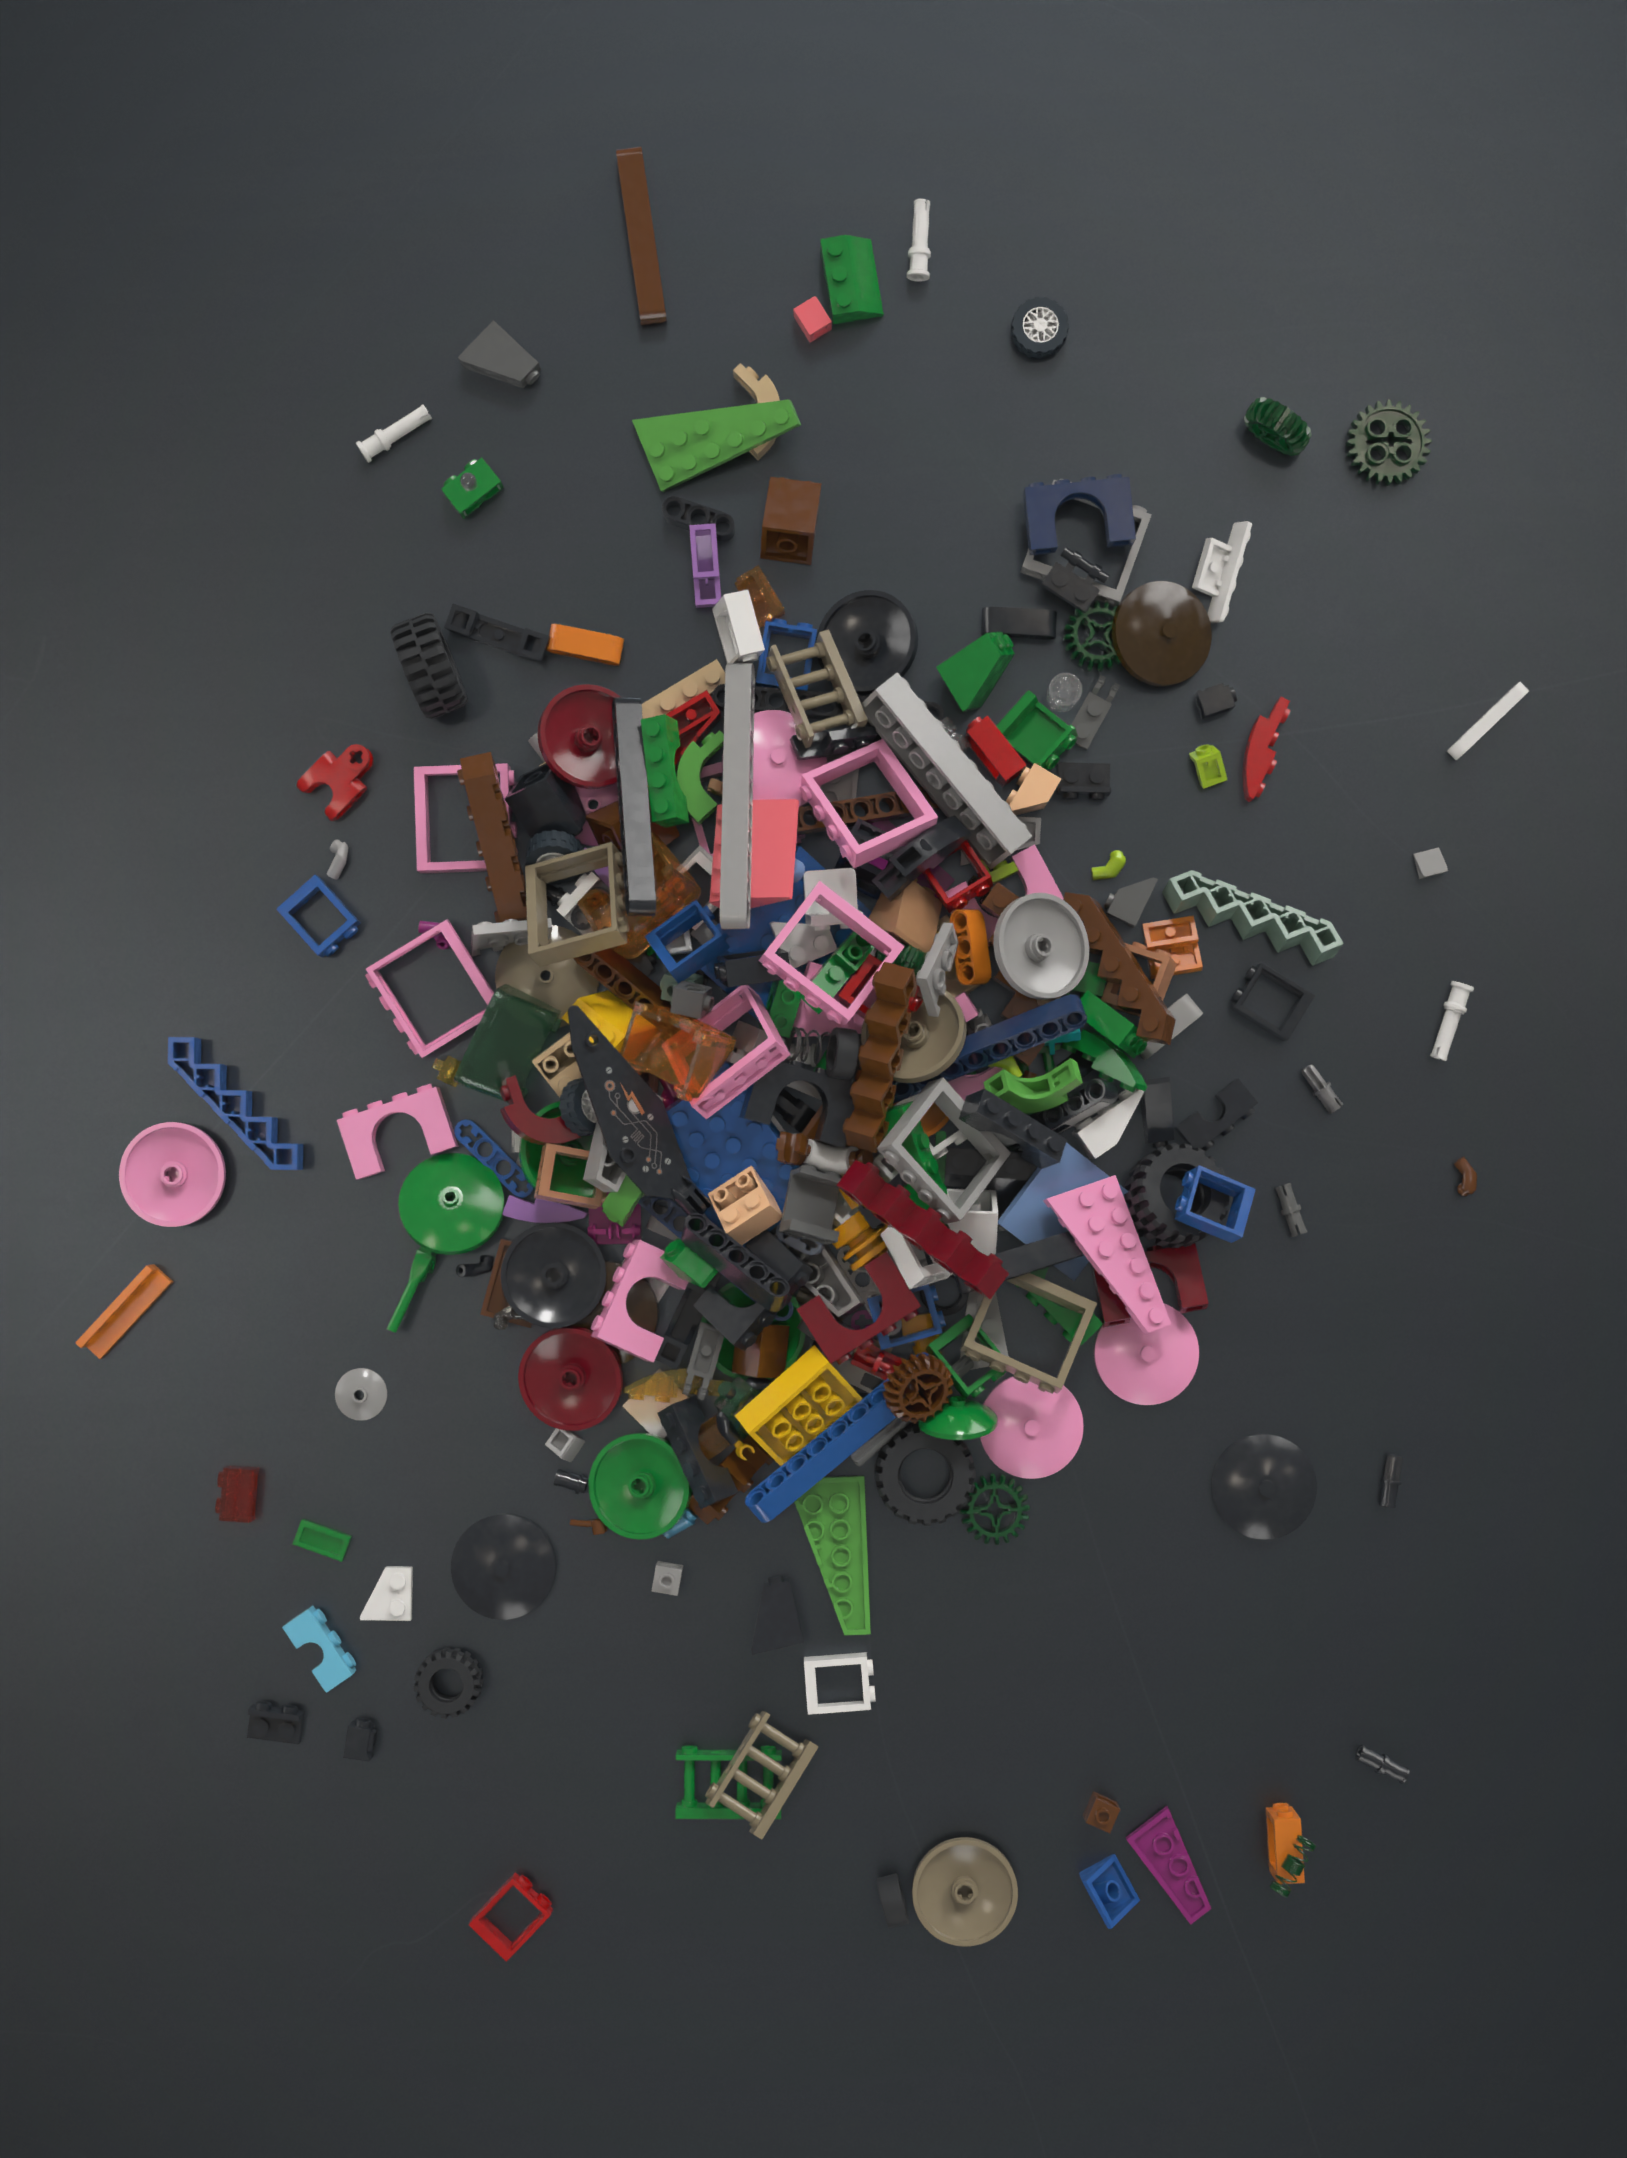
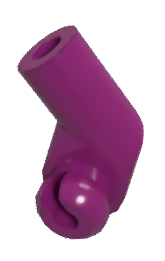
M420 920L418 932L423 934L440 923ZM442 932L434 936L439 949L445 950L450 947Z
M669 1071L658 1076L664 1088L661 1097L664 1098L665 1108L675 1102L679 1096V1089Z

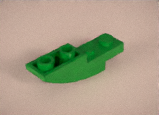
M852 931L810 981L833 998L875 947ZM802 994L799 995V997H800L807 1005H809L817 1014H819V1013H821V1012L823 1011V1010H822L821 1008H819V1007H818V1008H815V1007L811 1006L810 1004H808V1003L806 1002V1000H805V996H804V995H802Z
M1083 1029L1081 1040L1067 1043L1062 1042L1061 1048L1072 1053H1076V1050L1083 1052L1082 1057L1093 1062L1091 1068L1100 1072L1098 1077L1112 1083L1114 1079L1121 1081L1120 1087L1133 1093L1135 1089L1146 1091L1147 1085L1136 1066L1119 1048L1103 1037Z

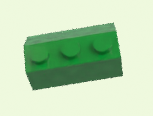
M851 235L820 239V251L833 324L884 316L871 239Z

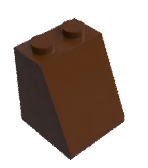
M770 477L762 524L761 559L806 565L812 564L822 483L792 480L784 477Z
M649 798L652 852L655 854L679 837L680 834L676 826L665 828L652 822ZM618 801L586 815V820L598 845L612 842L619 852H622Z

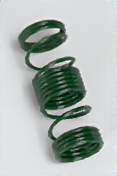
M1297 1835L1296 1840L1312 1850L1293 1844V1846L1307 1860L1287 1854L1281 1865L1282 1868L1293 1876L1295 1881L1275 1875L1288 1889L1276 1881H1272L1270 1885L1272 1890L1286 1898L1289 1896L1291 1888L1283 1880L1296 1883L1297 1879L1294 1875L1300 1876L1305 1867L1302 1862L1309 1861L1308 1857L1300 1849L1313 1852L1316 1847L1313 1842L1300 1835Z

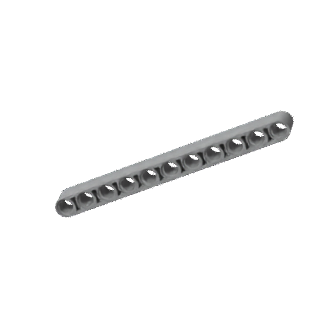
M753 662L726 664L720 875V925L722 930L750 928L755 669Z

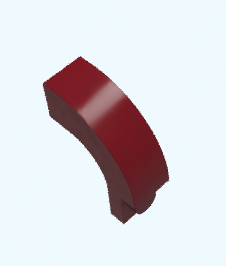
M516 1075L501 1081L500 1093L504 1102L508 1101L509 1105L500 1109V1112L508 1126L521 1138L538 1145H545L546 1143L561 1145L581 1138L577 1133L574 1134L570 1128L566 1127L561 1116L547 1119L532 1113L525 1104Z

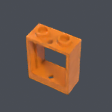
M1275 1803L1273 1807L1266 1808L1269 1871L1276 1882L1284 1884L1275 1875L1295 1881L1293 1876L1281 1867L1287 1854L1303 1860V1854L1293 1846V1844L1303 1847L1296 1840L1297 1835L1302 1836L1301 1818L1289 1804ZM1303 1869L1300 1876L1294 1875L1297 1879L1296 1883H1305ZM1283 1880L1286 1884H1296Z

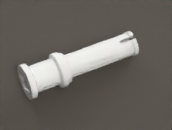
M926 199L914 200L912 247L908 250L910 270L907 272V278L912 281H926L930 277V273L927 271L928 259L931 257V251L928 248L930 201H926Z
M422 404L419 408L386 429H376L374 435L362 442L357 441L356 445L369 463L372 461V457L383 450H390L393 442L428 420H431L432 417Z
M1451 981L1452 989L1448 1001L1444 1002L1443 1005L1446 1011L1432 1053L1430 1054L1431 1057L1447 1061L1460 1017L1467 1012L1465 1006L1470 992L1474 991V987L1456 981Z

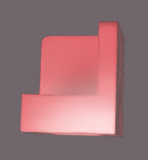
M816 296L793 309L794 318L810 343L832 330V321Z

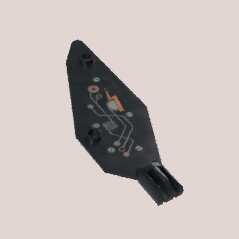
M576 1005L569 1007L568 1020L571 1048L610 1157L645 1196L673 1199L687 1215L692 1213L703 1215L707 1208L712 1205V1202L690 1178L663 1101L586 1014ZM589 1037L593 1038V1045L589 1042Z

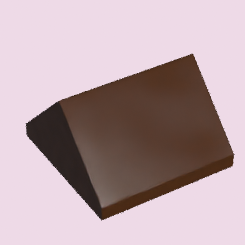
M770 1324L757 1336L756 1342L745 1351L735 1346L732 1373L757 1378H778L785 1371L790 1326Z

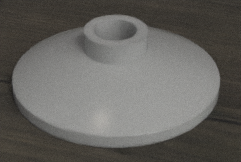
M357 1368L347 1372L340 1378L335 1389V1400L340 1411L347 1417L354 1420H368L378 1415L384 1408L387 1401V1387L382 1377L375 1371ZM357 1390H361L364 1393L362 1400H358L355 1397Z

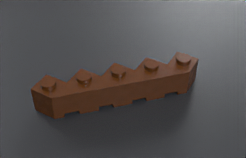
M487 752L460 758L462 769L457 770L461 786L465 785L470 803L467 806V812L470 821H474L479 838V841H476L479 857H484L488 876L485 877L488 892H493L497 911L494 912L496 923H502L508 919L527 920L524 873L518 859L515 838L509 824L506 802L500 789L497 767L492 753Z
M997 882L980 907L999 919L1003 910L1019 897ZM994 933L988 940V944L993 948ZM998 971L993 980L1014 994L999 1016L1007 1020L1038 1007L1037 999L1027 997L1015 990L1004 978L1001 971ZM1045 1044L1037 1045L1015 1054L1013 1057L1028 1067Z
M1065 892L1063 900L1076 911L1085 926L1089 941V953L1102 955L1097 976L1106 982L1121 984L1117 1002L1118 1007L1126 1012L1141 1014L1136 1036L1147 1042L1170 1045L1176 1019L1162 1001L1161 996L1143 972L1132 952L1129 951L1099 902L1089 895Z
M884 962L880 970L876 971L873 976L872 985L875 988L877 999L873 1007L869 1008L865 1015L869 1037L866 1043L859 1048L858 1060L860 1061L862 1073L859 1079L853 1082L850 1089V1096L853 1099L855 1109L850 1118H846L843 1124V1133H845L847 1145L877 1153V1147L884 1140L888 1131L889 1122L885 1121L886 1112L889 1107H893L897 1087L892 1085L895 1072L901 1068L904 1049L900 1048L901 1038L904 1034L908 1033L912 1014L907 1011L909 998L915 997L917 989L914 969Z
M748 1433L741 1442L751 1445L755 1453L753 1454L748 1448H744L742 1455L747 1460H743L737 1456L735 1447L718 1465L719 1467L728 1468L738 1492L741 1491L742 1493H745L754 1483L751 1478L757 1470L765 1463L769 1466L774 1461ZM692 1494L688 1508L708 1525L714 1518L719 1521L729 1510L726 1505L736 1494L703 1509H700L698 1502Z

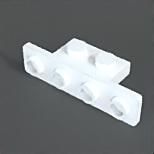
M1251 522L1234 523L1228 544L1214 538H1206L1192 588L1212 596L1207 613L1210 623L1223 622L1229 612V602L1236 588V578L1239 568L1243 563L1246 544L1251 535Z

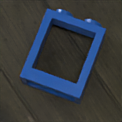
M773 618L771 622L766 621L762 640L765 650L760 655L756 686L780 688L775 675L765 673L771 633L809 639L808 648L814 647L816 643L817 629H813V625L808 623H797V626L788 625L786 620ZM813 658L806 659L804 674L811 673ZM809 684L797 687L795 690L808 691Z
M316 874L276 909L320 957L325 955L327 957L331 956L339 948L337 944L344 938L348 940L359 930L357 926L361 924ZM321 890L347 921L324 942L318 945L292 915Z
M697 900L690 903L645 936L678 984L730 948L725 940L729 936L727 932L721 929L720 923L716 926L712 922L716 918L707 905L702 908ZM703 920L714 937L676 963L665 946Z
M1197 1166L1187 1171L1182 1179V1186H1184L1182 1195L1179 1196L1175 1204V1210H1177L1175 1220L1230 1243L1242 1238L1256 1189L1202 1166ZM1198 1183L1233 1197L1226 1226L1190 1212Z
M927 1284L911 1289L912 1292L924 1290L934 1327L890 1339L888 1334L883 1336L882 1333H879L877 1337L881 1350L942 1333L941 1327L946 1326L942 1310L937 1312L934 1301L939 1300L935 1285L929 1286ZM881 1294L867 1298L873 1323L881 1313L879 1303L882 1301Z

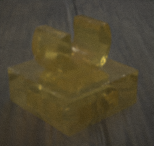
M448 1055L445 1061L436 1058L432 1068L440 1071L436 1079L456 1087L467 1064Z

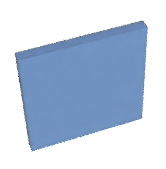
M1066 1142L1060 1163L1043 1169L1037 1167L999 1218L998 1224L1024 1244L1067 1232V1228H1063L1058 1221L1057 1215L1051 1207H1047L1043 1200L1110 1176ZM1119 1184L1124 1196L1128 1191ZM1084 1255L1053 1266L1075 1281L1089 1261Z

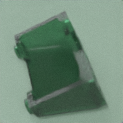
M508 984L500 986L494 992L453 1081L504 1101L500 1093L501 1081L516 1075L523 1099L525 1100L529 1089L525 1088L527 1085L526 1080L534 1065L532 1060L539 1055L546 1038L551 1032L557 1033L562 1023V1020L559 1019L562 1011Z

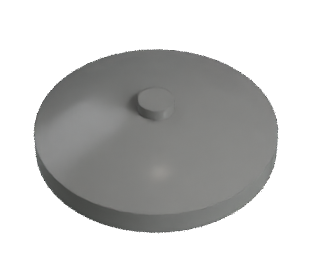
M1047 893L1029 894L1011 902L1003 910L997 921L993 942L995 958L1002 975L1015 990L1033 999L1046 1000L1065 995L1078 985L1088 965L1089 941L1082 920L1067 902Z

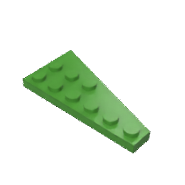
M789 399L632 420L662 492H666L801 426L792 401Z
M864 1475L823 1477L794 1502L844 1635L871 1634Z

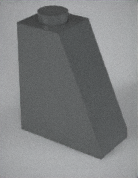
M494 320L458 356L460 364L465 369L520 388H524L527 384L532 385L540 376L541 368L539 363Z

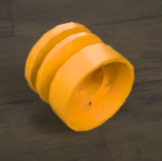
M857 1211L852 1217L834 1229L839 1232L838 1242L832 1244L836 1249L848 1244L851 1249L844 1255L843 1259L846 1261L855 1254L858 1259L849 1266L852 1271H855L888 1250L880 1236L888 1226L884 1225L877 1229H872L861 1212Z

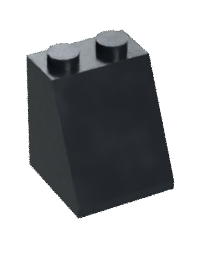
M546 763L521 775L505 797V801L530 838H533L537 833H542V831H564L573 836H577L583 831L582 827L586 822V813L575 786L559 778Z

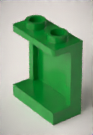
M1030 690L1022 696L996 725L1020 756L1033 765L1035 763L1046 770H1051L1057 765L1060 760L1059 756L1065 750H1070L1074 746L1078 736L1073 725H1067L1042 705L1036 695Z

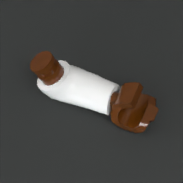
M781 1131L780 1138H777L776 1142L777 1160L788 1165H801L804 1162L822 1172L838 1173L840 1177L844 1176L855 1160L865 1165L867 1162L872 1164L874 1162L871 1151H861L853 1146L842 1148L826 1145L809 1139L802 1133L791 1134Z

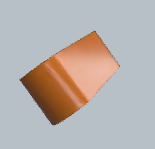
M551 624L550 639L546 651L558 655L619 666L625 639L610 634L560 624Z
M955 910L951 914L950 923L954 925L959 942L954 957L957 978L963 985H984L991 978V964L984 916L979 910Z

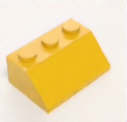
M608 990L580 997L573 1004L586 1014L628 1063L657 1030L655 1026ZM567 1011L562 1019L569 1024ZM589 1037V1042L593 1045V1038Z

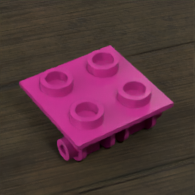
M603 1203L597 1209L589 1208L588 1235L596 1244L632 1243L633 1240H641L640 1204L637 1203L629 1220L623 1227L607 1218L606 1214L602 1212L603 1207L601 1206Z

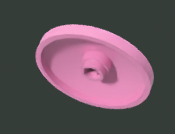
M765 710L754 713L753 800L797 799L799 807H803L808 801L803 800V793L799 789L802 775L827 764V757L807 760L797 759L790 742V738L796 735L795 722L791 713L780 710Z
M166 1122L143 1130L130 1142L121 1159L119 1181L126 1202L137 1215L155 1225L178 1227L202 1219L215 1207L224 1190L226 1168L219 1147L208 1134L189 1124Z
M1164 1304L1171 1325L1144 1334L1131 1317L1129 1323L1104 1328L1102 1325L1097 1332L1094 1343V1361L1097 1372L1104 1384L1115 1395L1128 1402L1139 1405H1155L1169 1401L1179 1395L1189 1385L1195 1375L1199 1361V1345L1195 1331L1189 1321L1179 1311L1167 1304Z
M1012 1376L993 1388L983 1403L995 1412L998 1418V1425L993 1432L980 1437L982 1446L995 1465L1013 1476L1026 1479L1047 1477L1064 1468L1073 1459L1080 1447L1084 1427L1080 1406L1073 1394L1064 1385L1058 1393L1053 1392L1051 1394L1047 1391L1039 1390V1385L1030 1381L1023 1383Z

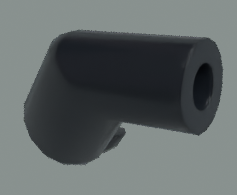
M481 1255L479 1263L459 1264L456 1267V1274L459 1277H474L488 1273L493 1269V1257Z

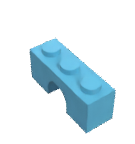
M312 1605L286 1623L282 1628L296 1649L309 1642L316 1643L322 1648L324 1653L323 1661L312 1670V1673L327 1693L357 1671L354 1667L356 1662L349 1652L345 1653L341 1648V1640L334 1630L330 1631L325 1624L327 1619L320 1609L316 1610Z

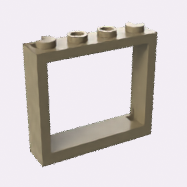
M612 842L525 866L528 955L539 967L627 944V932H629L630 928L626 918L622 852H619ZM608 866L611 927L548 944L546 883Z
M1031 1273L1007 1280V1282L1082 1315L1057 1378L974 1342L992 1298L988 1299L985 1296L981 1300L960 1351L965 1352V1355L971 1357L973 1361L979 1362L981 1359L990 1363L989 1367L995 1371L1003 1373L1005 1370L1014 1374L1013 1377L1020 1382L1028 1383L1030 1381L1039 1385L1038 1389L1043 1392L1058 1393L1064 1385L1097 1303Z

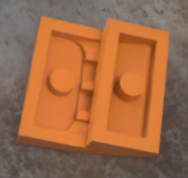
M1194 915L1142 924L1144 944L1148 947L1147 950L1156 952V949L1166 951L1171 954L1170 957L1177 963L1173 975L1202 971L1203 965L1198 946L1199 938ZM1147 960L1150 977L1154 979L1161 964Z

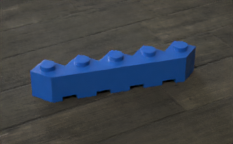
M168 1037V1064L183 1077L186 1083L212 1107V1110L238 1134L244 1143L271 1170H303V1144L278 1143V1118L252 1117V1091L227 1090V1065L201 1064L200 1038Z

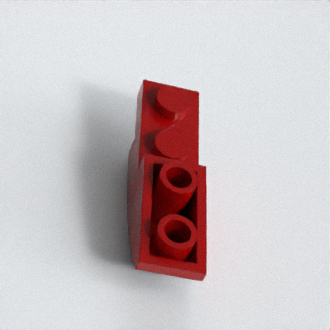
M1283 697L1276 701L1268 719L1260 715L1255 720L1245 749L1242 773L1244 796L1248 802H1251L1254 797L1259 798L1266 785L1262 781L1266 773L1269 775L1272 773L1277 763L1274 760L1277 752L1267 747H1273L1279 736L1276 729L1279 723H1285L1291 711L1287 708L1290 701Z

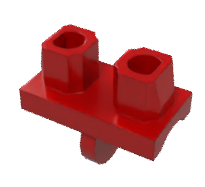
M872 1344L862 1351L858 1347L850 1364L886 1380L888 1378L887 1373L895 1371L893 1365H901L902 1360L900 1357L881 1350V1348Z

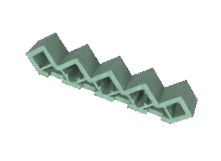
M1194 870L1170 878L1162 892L1174 914L1197 906L1208 927L1231 919L1243 940L1266 932L1277 953L1300 944L1312 966L1335 957L1344 944L1330 921L1322 918L1320 920L1306 916V912L1287 905L1282 907L1272 903L1271 899L1252 892L1247 894L1237 890L1234 885L1218 879L1213 881L1202 877V873Z

